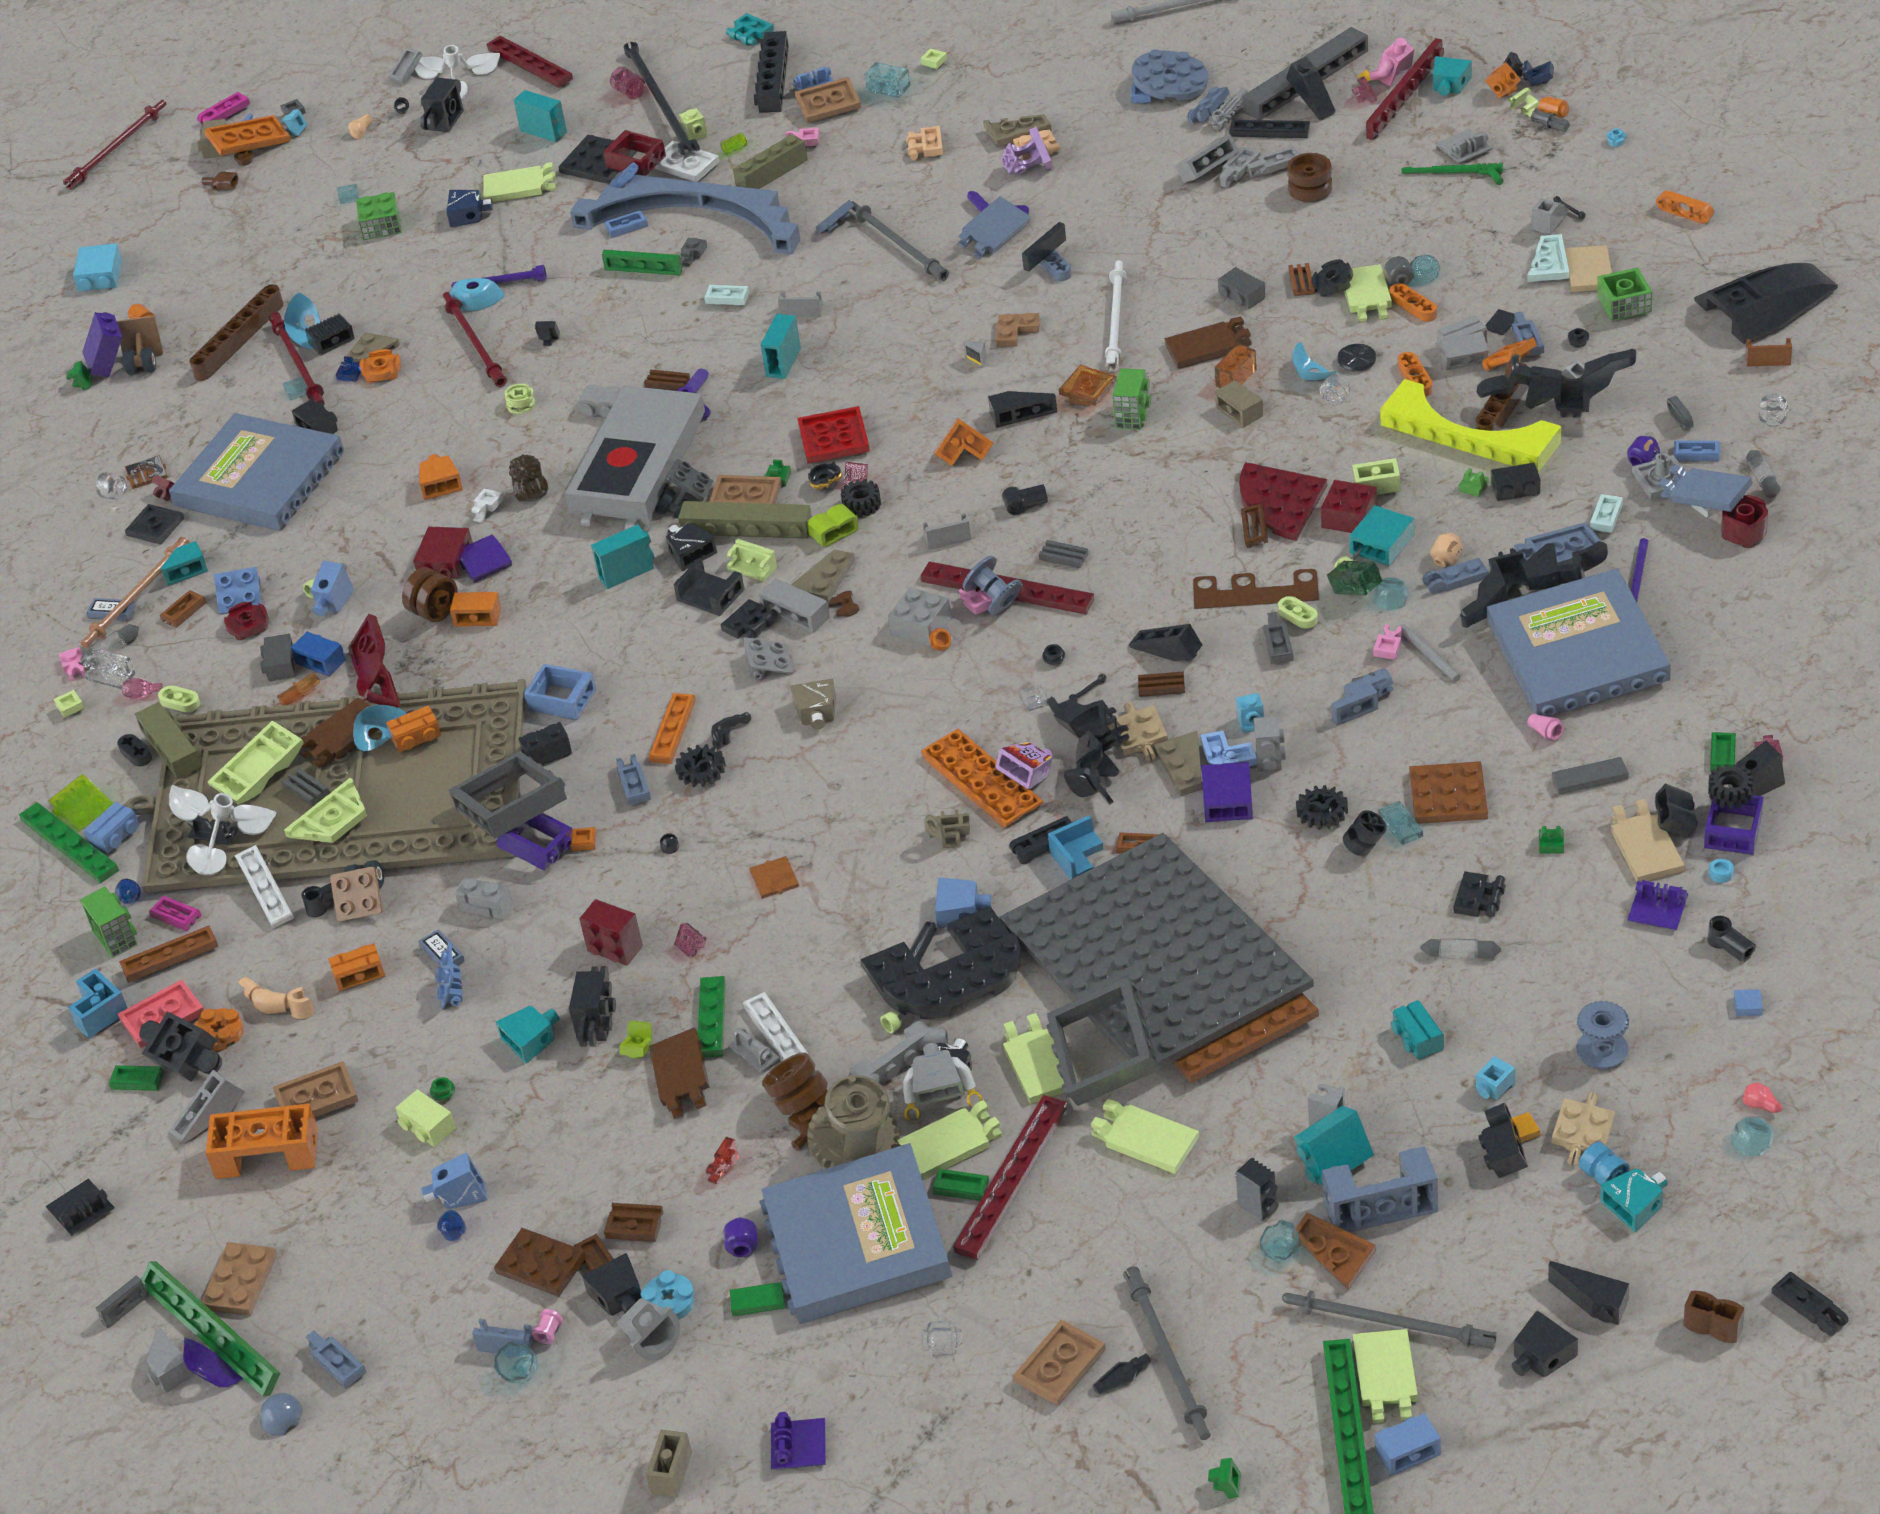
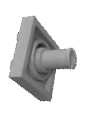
M1662 452L1660 459V454L1658 453L1655 457L1656 460L1632 467V474L1650 500L1660 498L1661 493L1665 490V488H1661L1658 485L1662 478L1672 481L1676 476L1669 472L1673 465L1681 466L1674 455L1670 456Z

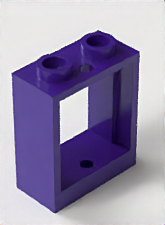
M1752 795L1751 801L1748 800V804L1743 805L1741 803L1740 808L1733 805V809H1728V805L1722 808L1720 807V802L1716 805L1712 799L1705 828L1704 848L1754 855L1763 815L1764 796ZM1724 812L1754 817L1751 830L1718 826L1716 825L1718 813Z
M541 813L499 836L497 847L545 871L551 864L556 863L559 855L564 850L567 851L571 846L572 827L545 813ZM530 826L554 839L546 848H543L519 835Z

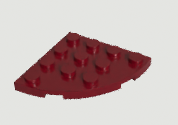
M1245 462L1241 470L1239 481L1240 496L1244 508L1262 503L1265 510L1266 527L1272 529L1274 534L1293 541L1298 540L1328 486L1327 479L1247 462ZM1256 510L1257 523L1260 525L1259 513Z

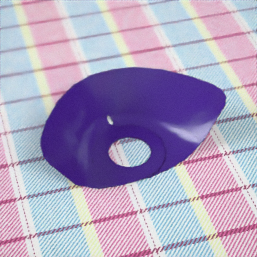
M184 1338L183 1361L190 1371L219 1388L229 1387L243 1379L215 1352L194 1340Z

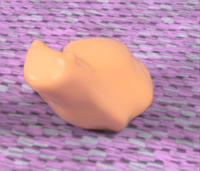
M366 114L357 120H353L349 123V133L355 139H361L373 118Z

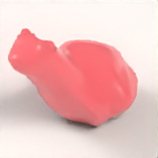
M1752 1083L1745 1088L1743 1102L1752 1108H1761L1771 1113L1782 1111V1105L1773 1096L1769 1087L1764 1086L1762 1083Z

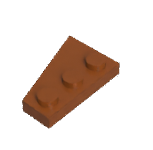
M1309 1213L1304 1215L1293 1231L1294 1239L1348 1290L1376 1252L1375 1244Z

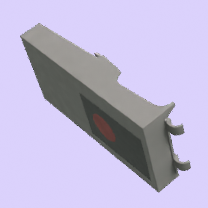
M623 385L565 492L569 512L583 514L581 526L590 527L592 517L599 515L627 519L625 530L635 526L639 520L648 529H651L652 513L666 483L668 486H671L672 483L666 478L677 459L683 460L705 412L702 394Z

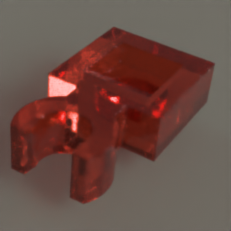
M725 1137L715 1152L714 1162L709 1164L706 1169V1173L710 1174L708 1182L718 1184L722 1179L723 1173L727 1174L730 1168L737 1163L739 1152L735 1139Z

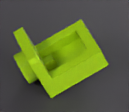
M629 1021L627 1023V1037L619 1045L620 1055H628V1057L634 1059L644 1057L650 1050L649 1046L653 1044L652 1023Z

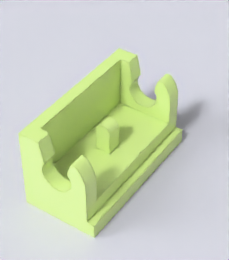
M737 539L736 543L727 553V557L731 558L733 556L727 564V569L764 582L777 568L774 550Z

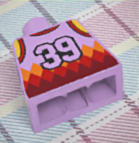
M1031 742L1000 748L995 768L1025 788L1031 789L1047 778L1053 755L1049 749L1041 750Z

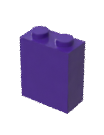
M107 312L94 313L82 351L90 375L110 377L122 340L115 315Z
M1249 762L1201 765L1205 822L1253 819Z

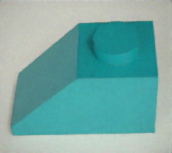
M196 541L175 548L161 567L167 586L208 572L203 554Z

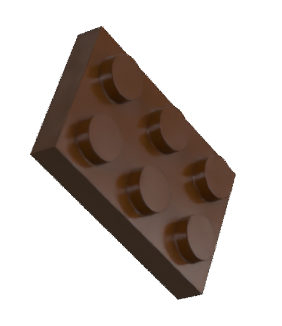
M521 1228L494 1266V1270L499 1275L560 1297L587 1255L580 1248Z

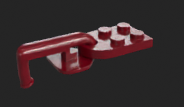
M368 613L348 646L354 669L358 676L357 691L359 696L364 697L363 701L367 700L377 705L399 708L400 701L391 674L383 664L385 641L377 617ZM374 684L380 686L382 695L371 691Z

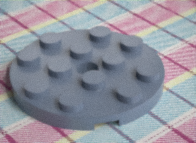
M1151 50V52L1139 56L1134 61L1131 71L1132 81L1138 89L1152 97L1165 100V97H1174L1177 101L1195 98L1206 90L1209 78L1208 71L1203 63L1183 51Z

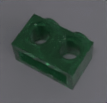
M1344 560L1327 574L1335 594L1366 596L1383 582L1379 568L1375 562Z

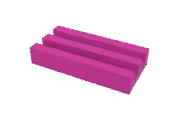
M163 896L149 910L151 917L185 931L190 929L189 924L193 925L196 922L195 918L199 919L202 916L200 910L166 896ZM178 911H181V912H183V913H186V914H188L189 916L184 915V914H182V913H179Z

